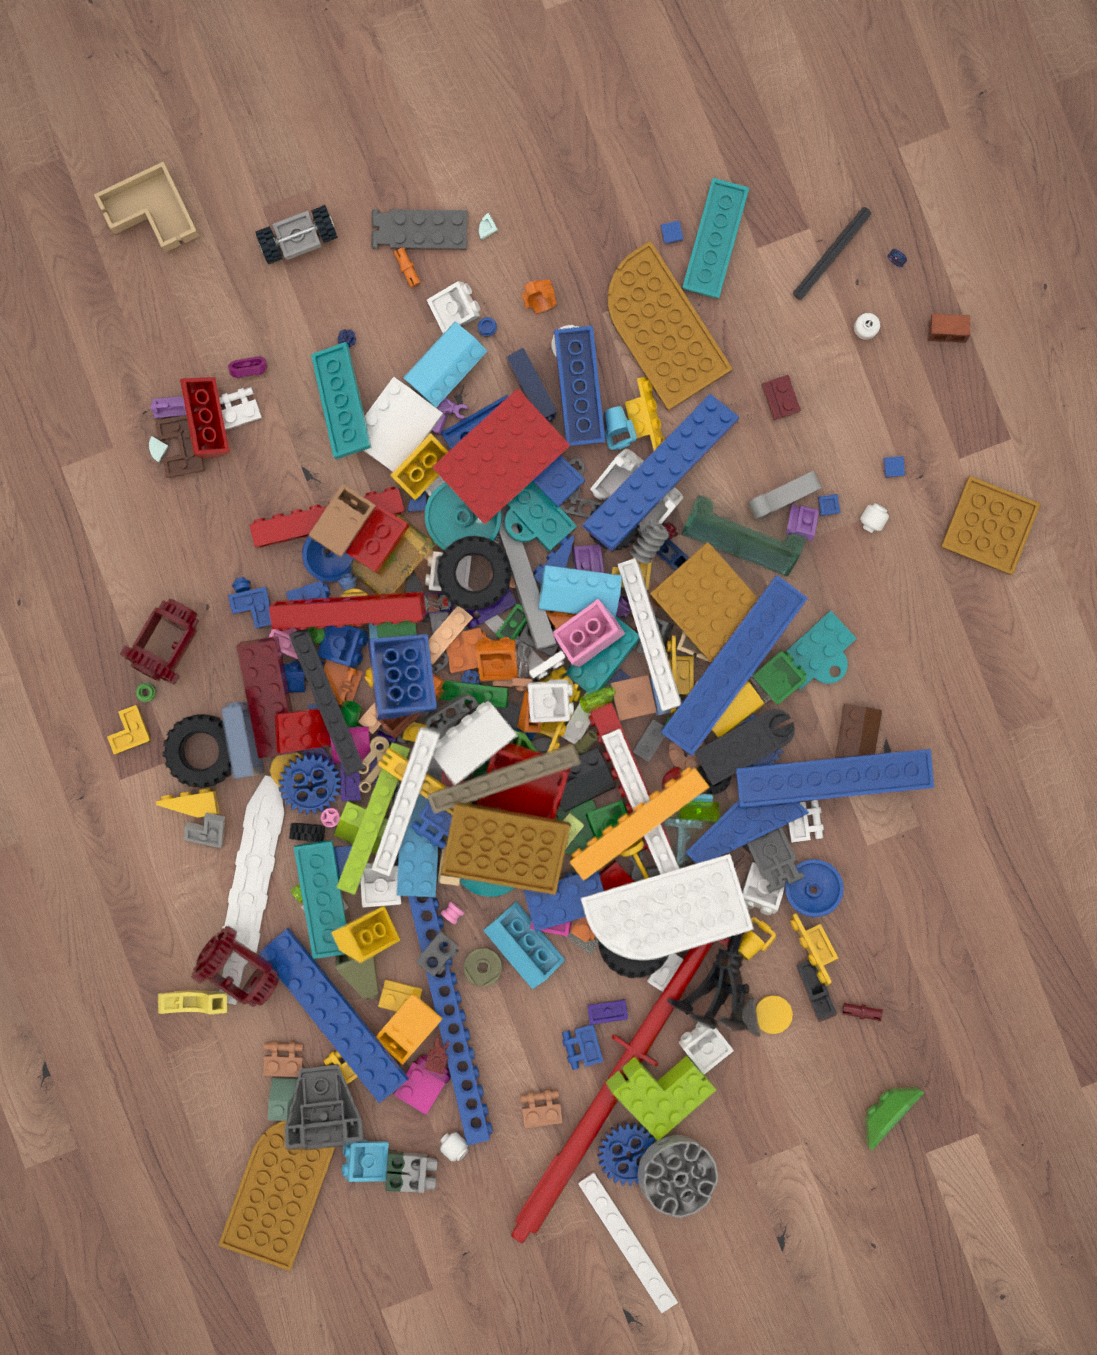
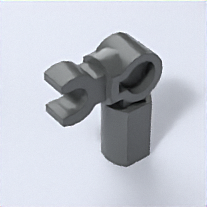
M639 851V858L642 861L643 853L642 851ZM632 855L629 856L630 861L633 862V865H631L632 879L636 882L644 880ZM650 866L646 869L649 878L661 875L657 866Z

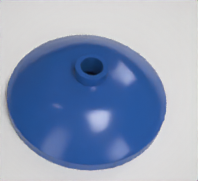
M308 536L302 549V561L306 570L313 577L321 581L332 582L340 580L342 575L353 570L357 560L346 553L342 557H339L330 550L324 553L326 547Z
M812 859L797 864V871H802L805 878L790 885L786 880L785 892L790 905L797 912L808 917H822L834 911L840 904L844 892L843 881L839 872L831 864L822 860ZM812 887L816 888L817 893H811L810 889Z

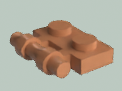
M278 1041L264 1043V1050L271 1051L272 1055L264 1056L263 1076L298 1077L300 1069H303V1056H296V1051L303 1052V1044H296V1042H289V1044L279 1043ZM278 1051H289V1056H278Z
M545 1090V1092L535 1094L534 1092H528V1095L520 1096L521 1103L529 1102V1107L522 1108L525 1128L563 1123L560 1103H552V1099L559 1098L558 1090ZM546 1100V1105L535 1106V1101Z

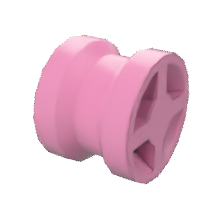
M330 807L322 812L321 821L327 827H334L338 824L341 813L338 809Z
M450 901L447 909L442 910L441 914L455 925L458 922V918L463 916L465 912L454 902Z

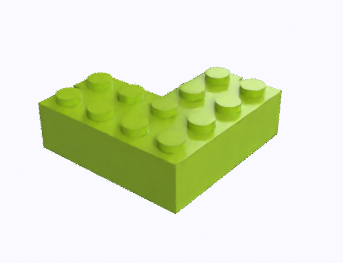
M687 1055L658 1081L636 1057L632 1058L622 1067L629 1079L627 1082L620 1071L606 1081L609 1089L658 1141L716 1091L710 1080Z

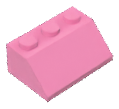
M597 599L556 629L553 635L571 664L580 667L625 635V632L610 611Z

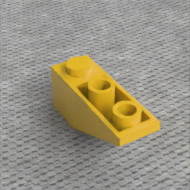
M210 788L201 789L199 794L192 795L191 791L180 793V797L173 798L172 795L161 796V800L156 801L158 806L194 817H204L206 813H220L216 791H210Z

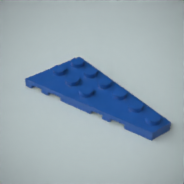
M738 800L686 851V854L696 864L718 858L809 814V812L799 802L740 807Z

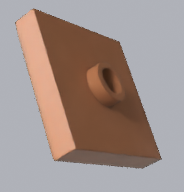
M649 675L611 683L619 721L657 712Z

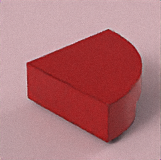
M679 767L669 770L664 775L662 789L666 788L664 785L671 779L677 780L681 777Z

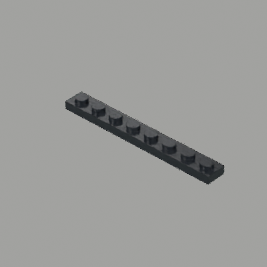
M308 629L290 634V640L346 776L364 770V765Z

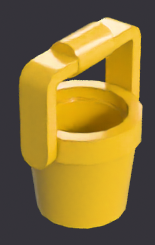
M756 917L750 919L751 923L755 922L759 928L772 937L765 944L751 930L741 933L743 939L738 954L747 961L760 950L766 951L776 939V934L771 930L772 928Z

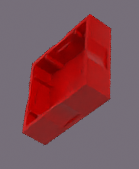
M508 742L491 756L487 773L542 754ZM571 767L481 797L478 800L477 806L555 820Z

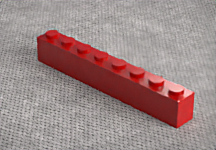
M389 487L385 488L382 493L377 494L376 491L365 494V499L376 506L383 507L394 515L406 513L400 489ZM319 504L310 506V510L302 511V509L293 510L290 515L286 516L283 513L276 514L270 520H265V518L253 520L254 523L249 524L254 547L261 548L309 536L327 506L321 507Z
M424 592L274 601L269 606L272 629H279V631H287L290 628L305 630L314 626L317 629H322L330 625L340 628L346 626V624L362 626L365 623H372V625H381L384 622L399 624L402 621L417 623L423 620L427 614Z
M612 702L590 710L591 715L588 718L592 727L595 725L599 732L596 733L599 744L603 743L606 750L603 751L606 761H611L613 768L610 769L614 780L618 779L621 784L618 789L622 797L626 796L628 804H625L630 815L634 812L604 743L603 735L620 728L648 796H650V793ZM660 823V824H661V827H662V829H663V831H664V834H665V836H666V838H667V841H668L669 845H671L670 840H669V838H668V836H667V833H666V831H665V828H664L663 824ZM643 836V841H644V847H643V849H644V850H647V849H648L649 853H651L650 848H649V846H648V844H647V841H646L645 837Z

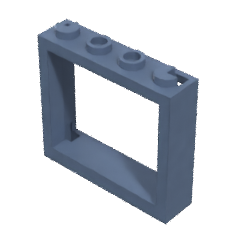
M235 702L226 704L227 708H222L221 710L234 779L265 773L262 758L258 759L247 703Z

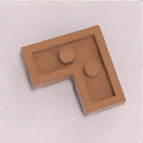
M532 679L494 680L493 686L516 688V692L525 693V691H528V684L532 683Z

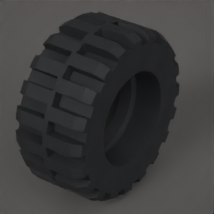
M467 536L454 541L444 550L438 561L437 580L441 591L451 603L456 604L460 608L481 610L492 606L502 598L510 584L511 566L508 556L496 542L485 537ZM472 554L486 558L491 564L493 571L489 585L479 591H469L463 588L456 577L458 563L464 557Z
M206 714L187 716L183 720L176 722L173 725V729L168 731L167 740H164L163 746H165L163 757L166 758V768L170 769V774L176 777L178 782L193 788H205L223 782L225 778L233 773L224 721L220 720V718ZM196 733L211 735L217 741L219 747L217 761L206 769L194 768L185 758L184 747L186 741Z
M598 940L599 951L603 961L618 975L628 978H643L652 975L664 965L669 956L666 955L650 960L630 959L614 953Z

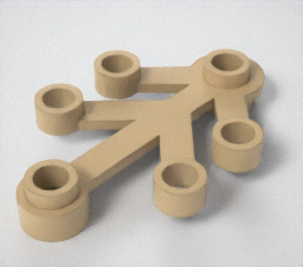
M382 736L371 740V751L362 761L363 765H366V769L359 771V773L366 774L369 770L368 765L377 756V765L365 780L359 783V789L363 793L370 791L371 784L380 775L382 770L378 762L380 760L385 762L382 756L388 754L386 750L389 748V742ZM382 743L383 748L377 749V744ZM364 783L368 784L367 789H362L361 786ZM393 798L391 799L388 809H390L393 806Z

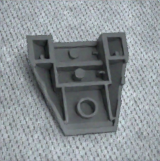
M339 1065L300 1069L292 1105H290L289 1116L284 1129L286 1150H315L348 1146L364 1141L362 1119Z

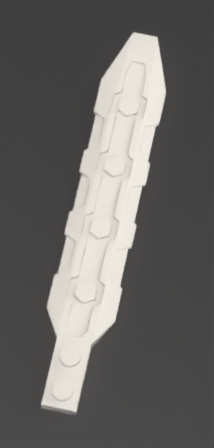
M267 775L262 779L246 807L240 851L237 852L235 862L237 866L233 886L229 892V906L225 926L222 927L223 929L229 925L236 930L237 936L235 939L255 953H257L260 939L259 931L263 911L266 909L268 899L267 891L270 876L276 859L274 856L278 835L281 834L285 814L283 799L281 798L282 792H279L278 788L280 786L273 781L271 776ZM233 951L224 965L222 976L225 979L228 976L232 977L234 980L233 984L240 988L244 967L248 961ZM227 994V1003L237 1005L238 1001Z

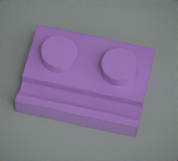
M792 503L786 534L792 533L795 537L813 541L819 510L805 506L796 507Z
M600 545L572 548L576 570L604 573Z

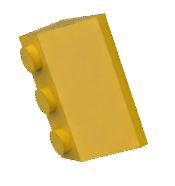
M430 433L390 476L409 496L416 500L438 478L439 475L432 467L448 451Z
M749 681L745 683L712 728V731L718 738L732 731L765 705Z
M385 906L374 909L331 932L339 950L359 963L400 941Z

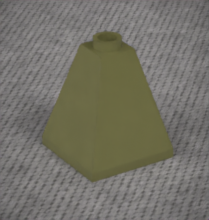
M347 954L336 956V970L363 999L372 1000L378 996L375 956L361 963Z

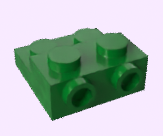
M783 651L777 653L752 675L777 705L807 681L804 677L807 675L800 666L796 668L792 663L794 658L787 651L785 653Z
M620 800L585 815L593 836L598 839L603 835L602 831L610 825L614 827L619 823L617 820L624 814H628L625 803Z

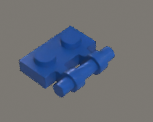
M428 802L418 816L424 820V823L420 825L415 821L411 828L417 831L416 834L420 837L424 836L430 840L431 844L435 847L437 845L444 849L447 843L441 838L444 834L447 837L449 835L452 815L445 810L434 814L431 804ZM429 824L439 830L437 835L427 830Z
M593 1024L575 1028V1037H571L569 1030L562 1032L563 1046H566L567 1060L571 1064L572 1070L579 1068V1060L584 1061L585 1067L604 1062ZM579 1043L581 1053H575L573 1044Z

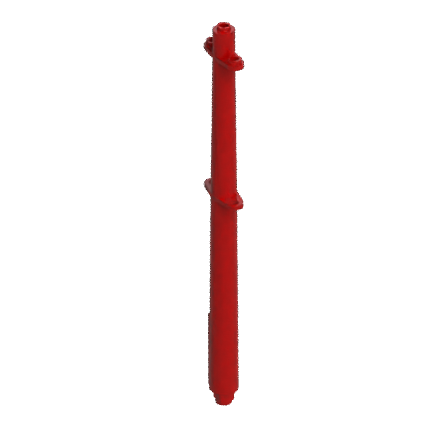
M726 937L717 941L728 947L730 939ZM715 941L693 947L689 950L630 1043L615 1034L612 1035V1039L627 1049L607 1080L620 1071L627 1082L629 1079L622 1067L634 1057L640 1063L644 1059L650 1064L658 1066L659 1063L648 1056L647 1053L675 1008L669 1004L667 999L680 1000ZM606 1082L560 1154L557 1152L515 1219V1222L518 1224L511 1233V1237L523 1244L530 1232L537 1234L618 1102L617 1097L611 1092Z

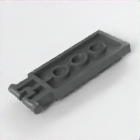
M391 209V213H379L380 210H372V227L379 228V231H372V249H379V245H390L391 249L404 247L405 249L467 250V210Z
M782 827L747 843L760 875L766 876L769 883L766 888L769 893L785 887L782 881L784 878H786L789 885L805 878L803 872H798L794 861L797 859Z

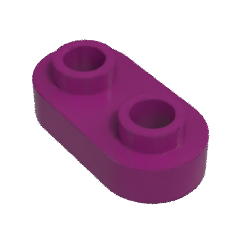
M252 357L235 360L228 365V369L232 377L242 378L249 375L263 374L267 370V363L263 357Z
M427 1054L424 1056L420 1055L416 1063L447 1084L451 1079L450 1070L443 1065L438 1066L435 1064V1060Z

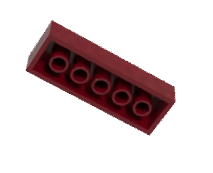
M275 636L240 642L236 648L258 759L296 753L297 751L277 753L274 714L293 712L279 637Z

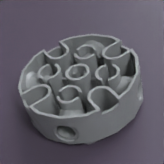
M682 1135L663 1137L649 1146L640 1160L637 1173L640 1190L653 1208L665 1215L679 1218L695 1214L705 1207L712 1198L711 1195L718 1181L716 1162L710 1153L699 1142L689 1136Z

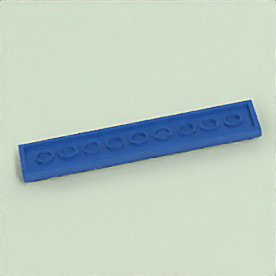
M709 394L583 524V528L613 551L739 420V416L713 395Z
M776 575L661 730V733L693 755L807 601L808 597Z
M931 749L736 768L740 807L934 788Z
M289 928L285 929L259 952L266 961L272 964V969L278 972L277 974L281 981L378 1103H381L409 1079Z

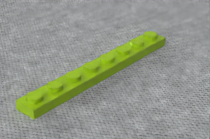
M393 742L390 746L391 749L407 759L410 752L409 748ZM383 768L336 887L354 895L399 781L398 778Z

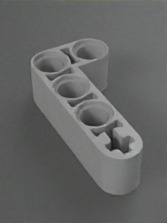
M812 471L773 491L750 500L747 505L756 521L820 490L822 486L815 472Z

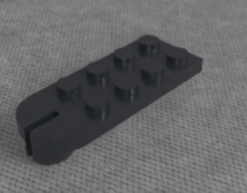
M779 709L768 710L697 749L695 755L711 784L715 785L735 774L736 768L747 767L787 745L793 739L795 733L793 721L779 729H776L775 726L789 720L791 717Z

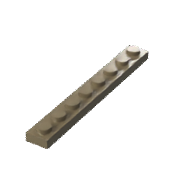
M574 744L429 793L427 797L435 814L454 807L455 802L467 803L578 765L581 761Z

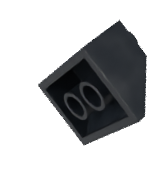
M597 747L580 755V764L571 767L560 802L564 813L616 787Z

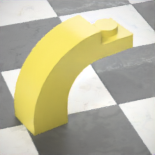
M208 990L158 993V1013H227V993Z

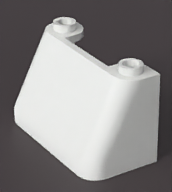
M624 449L616 456L590 490L597 499L607 500L644 461L631 450ZM674 487L639 523L640 529H637L639 535L642 532H647L645 527L651 526L650 520H655L660 524L665 521L683 499V495L679 490Z

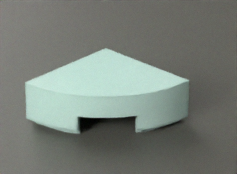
M489 213L482 218L479 225L481 240L498 231Z
M151 436L149 450L152 457L160 463L169 446Z

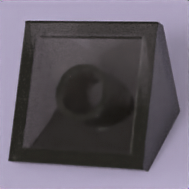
M749 992L745 994L740 1020H743L746 1026H748L746 1030L758 1037L760 1036L755 1001Z

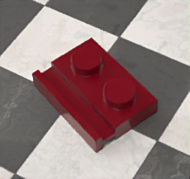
M789 375L762 383L773 420L801 411Z

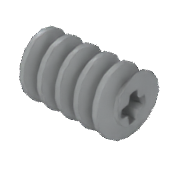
M650 520L651 526L645 527L647 532L641 533L643 538H637L639 544L634 543L633 548L635 550H630L631 555L639 562L650 563L652 558L655 557L656 552L660 550V546L664 544V540L669 536L666 528L655 520Z

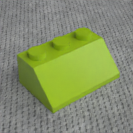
M348 801L339 819L334 836L353 844L367 808ZM386 816L371 852L376 855L389 820Z

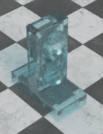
M667 818L663 821V826L678 827L676 862L678 866H684V862H688L687 850H685L686 843L690 841V831H687V828L702 829L703 821Z

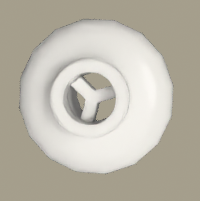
M872 313L860 315L854 323L855 334L863 340L873 338L880 329V321Z
M877 503L868 505L860 517V521L864 524L863 528L871 533L874 530L881 531L889 519L888 510Z
M456 1132L450 1135L447 1133L440 1140L442 1143L440 1151L452 1162L462 1160L469 1151L466 1140Z

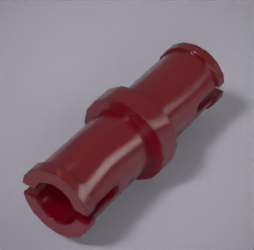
M844 1003L842 1015L859 1017L861 1020H864V1018L878 1020L880 1022L883 1014V1009L866 1007L864 1004L858 1006Z

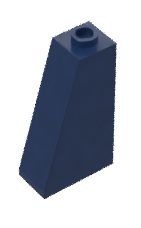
M522 348L507 356V364L525 397L548 422L554 420L557 411L525 349Z

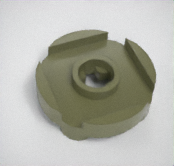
M487 947L474 949L467 955L464 962L466 978L472 984L478 986L494 984L499 979L502 971V962L499 955ZM480 962L488 964L486 972L478 970Z

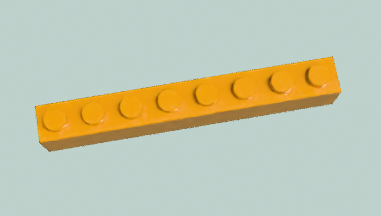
M687 767L680 773L681 777L677 780L673 778L664 785L666 788L661 792L658 790L653 792L649 796L650 800L645 804L643 802L637 804L633 808L634 812L629 816L627 813L617 820L619 823L614 827L610 825L602 831L603 835L598 839L593 837L586 843L588 845L583 850L579 848L571 854L570 863L583 880L588 878L709 788L695 767L692 769Z

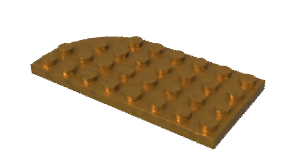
M651 240L630 253L619 264L611 279L608 291V310L611 321L619 336L669 411L732 371L733 368Z
M279 1121L263 1133L252 1150L218 1246L291 1272L335 1147L315 1150H286L284 1129L287 1121Z

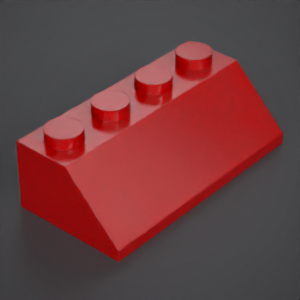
M215 377L181 378L180 384L194 456L199 458H215L229 453Z

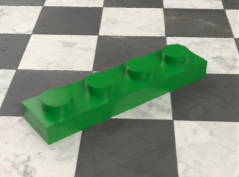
M445 680L441 688L444 692L439 699L451 701L463 693H469L476 699L479 705L489 701L494 707H508L509 688ZM465 699L464 702L469 703V700Z

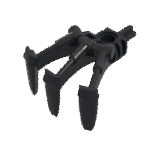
M738 934L731 936L727 951L718 950L719 953L716 954V961L713 962L711 971L692 994L682 1001L669 998L667 999L669 1004L683 1011L686 1015L692 1014L690 1018L703 1026L715 1029L719 1028V1026H717V1020L714 1018L721 1005H724L729 994H732L731 1018L722 1017L718 1021L733 1032L746 1030L748 1026L740 1018L745 994L749 993L750 988L748 984H743L741 971L739 970L743 965L742 960H744V957L737 955L743 936ZM716 987L715 996L704 1016L694 1014V1008L691 1005Z

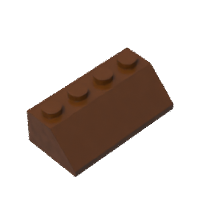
M844 704L835 758L875 754L882 710Z

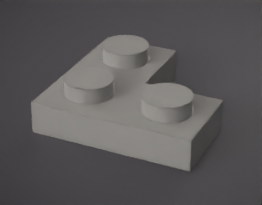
M206 813L204 825L186 822L184 840L222 848L225 817Z

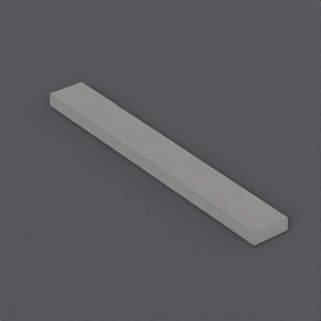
M505 506L501 509L502 522L498 535L503 550L508 556L511 574L536 649L555 646L556 641L546 611L539 609L540 593L523 543L513 540L505 531L504 518L509 511V508ZM512 525V531L519 534L517 525Z

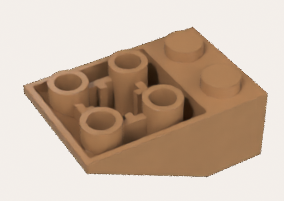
M343 484L310 532L309 537L339 557H342L374 511L376 505Z

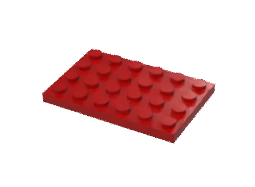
M517 388L432 468L485 525L566 451L570 445Z

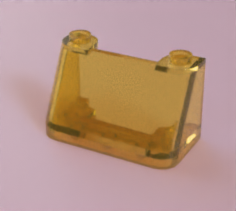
M401 514L397 517L410 526L378 574L357 560H354L350 565L352 568L350 572L376 595L393 594L435 546L432 540Z

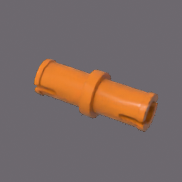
M405 248L394 251L393 254L401 267L400 271L404 273L409 287L412 288L416 284H420L421 281L413 268L415 265L410 261Z

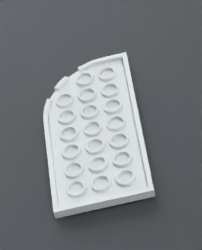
M730 854L581 898L588 924L597 939L609 950L630 959L650 960L753 930Z

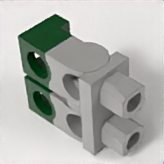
M389 1149L385 1191L424 1193V1189H435L436 1177L425 1175L426 1170L437 1171V1159L427 1157V1154L397 1152V1150Z

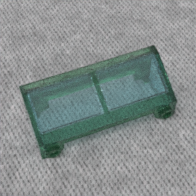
M698 494L681 535L703 544L709 542L713 548L783 576H789L800 557L807 539L806 537L794 533L788 535L785 541L782 542L712 514L714 508L712 501Z

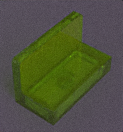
M690 801L679 809V819L718 822L719 802Z

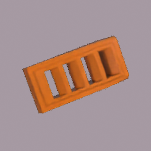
M525 691L517 727L523 732L539 733L541 722H530L529 691Z

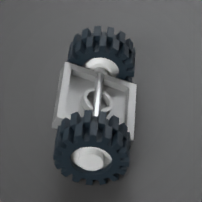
M326 205L311 210L316 225L313 224L309 212L305 211L272 224L277 236L276 239L270 226L255 232L268 265L283 259L278 246H281L285 259L289 260L322 247L317 235L318 231L323 243L338 238Z

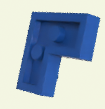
M267 587L228 595L232 614L251 610L256 629L271 625L269 613L270 600Z

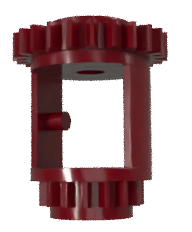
M169 598L167 602L162 601L159 608L155 607L132 648L124 645L120 655L132 663L130 666L158 682L162 679L175 685L180 676L174 671L197 633L195 628L199 623V620L196 618L198 614ZM161 619L185 631L179 643L173 642L172 649L174 651L168 662L144 649Z
M228 925L221 932H218L217 936H213L204 946L196 960V966L193 968L194 971L191 977L199 984L208 980L243 1005L248 1003L252 1007L256 1005L262 1006L270 998L278 985V972L272 969L271 963L236 940L237 931ZM233 951L257 967L242 990L233 984L234 980L232 977L228 976L225 979L218 974Z

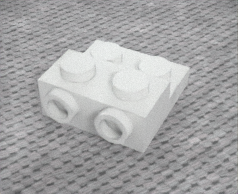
M457 281L427 299L443 333L454 321L461 326L480 317L478 312L480 311V306L475 300H472L470 296L472 290L467 283L464 284V282Z
M433 551L432 555H428L427 566L431 567L430 574H426L425 585L428 586V590L441 591L437 580L438 561L443 554L442 552ZM471 556L464 557L456 568L457 580L465 589H468Z
M568 679L528 684L530 722L569 721L570 715H574V705L569 703V696H573L572 684H568Z
M754 862L750 865L746 881L742 887L746 907L749 909L753 907L761 909L760 912L765 915L775 914L778 911L785 887L769 893L766 888L769 885L766 876L760 875ZM786 878L782 879L784 885L786 884Z
M367 863L360 880L362 907L402 904L401 896L397 895L398 865L394 864L391 875L387 876L372 870L373 863Z
M700 1023L696 1024V1028L692 1032H685L679 1041L683 1050L703 1074L707 1073L734 1051L717 1028L711 1029Z

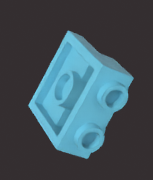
M365 1139L364 1141L344 1146L343 1155L346 1157V1164L342 1165V1175L345 1176V1179L348 1182L386 1181L389 1142L367 1141Z

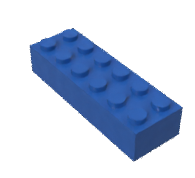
M593 326L554 330L565 440L570 446L604 443L605 435Z

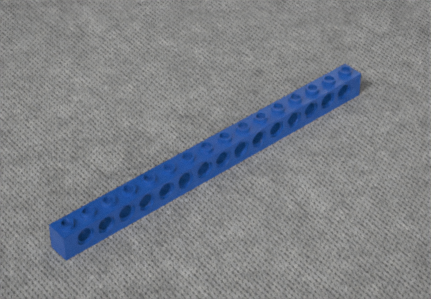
M408 896L422 953L433 940L427 937V930L433 929L438 934L441 928L444 927L442 916L438 917L436 910L439 909L437 897H428L427 901L422 902L418 899V896ZM425 910L430 911L433 915L432 919H423L422 912ZM448 942L440 943V949L446 952ZM428 958L427 962L430 966L438 965L437 958ZM448 958L444 963L447 965L444 976L435 974L433 977L427 971L426 974L435 1012L443 1018L439 1022V1028L468 1146L489 1141L490 1134H493L491 1122L487 1123L486 1115H489L486 1103L483 1104L481 1098L484 1096L482 1085H478L479 1070L477 1066L473 1065L472 1059H475L473 1047L469 1048L468 1040H471L469 1029L464 1027L463 1022L466 1021L464 1010H460L461 995L460 991L455 989L454 984H457L455 972H451L450 965H453L452 959ZM448 986L450 993L443 995L440 992V987ZM448 1004L453 1005L455 1011L451 1014L444 1010V1007ZM456 1023L459 1026V1031L451 1032L449 1025ZM461 1042L464 1049L457 1051L454 1049L453 1044ZM465 1061L468 1063V1068L462 1070L458 1067V1063ZM464 1080H470L473 1083V1086L471 1088H465L462 1085V1082ZM475 1099L477 1105L470 1107L467 1105V1100ZM478 1117L482 1123L479 1126H475L471 1120Z

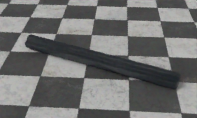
M861 208L793 292L795 298L798 300L803 299L870 217L871 212L868 208Z

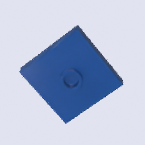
M562 455L533 480L536 486L557 507L586 481Z

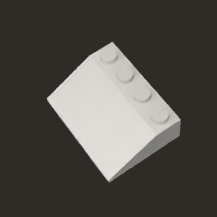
M393 377L365 415L372 448L364 450V452L394 472L425 440L444 414L408 386Z
M487 701L480 704L471 715L465 716L456 727L450 728L444 737L438 739L433 757L456 785L517 735L493 705Z

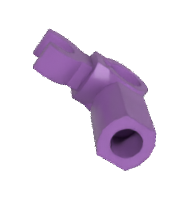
M445 398L437 406L438 410L444 415L431 432L441 435L447 419L446 413L450 415L453 413L458 419L464 420L465 416L460 415L459 410H468V407L464 404L455 405V402Z

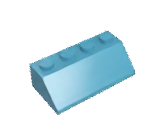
M454 321L403 379L436 408L486 354L487 350L470 333Z
M545 565L541 577L539 609L578 614L599 599L610 613L616 617L622 576Z
M516 901L483 931L527 984L534 989L543 983L565 959L542 931L535 932V930L530 929L532 919Z

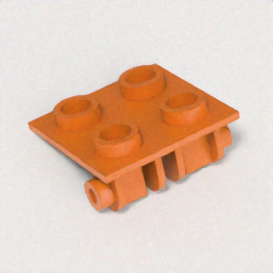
M326 660L324 671L338 704L343 705L345 701H353L363 672Z

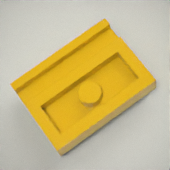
M385 979L378 1007L397 1012L413 993L420 998L423 988Z

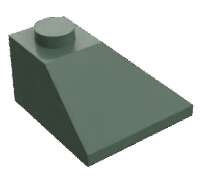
M272 1077L268 1101V1120H288L297 1078Z

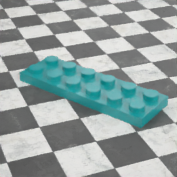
M712 178L682 290L719 299L749 187Z
M344 342L311 354L333 458L338 460L372 448L349 345Z
M333 840L295 845L294 853L312 957L316 959L345 955V953L339 950L331 933L347 924L342 891L336 888L339 882V874Z

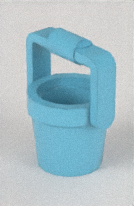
M621 406L610 408L604 412L607 426L605 436L610 450H621L636 441L637 436L633 423L630 419L627 420ZM629 431L631 438L624 439L614 445L612 436Z

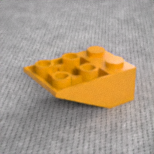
M413 993L378 1033L376 1038L403 1065L443 1018Z

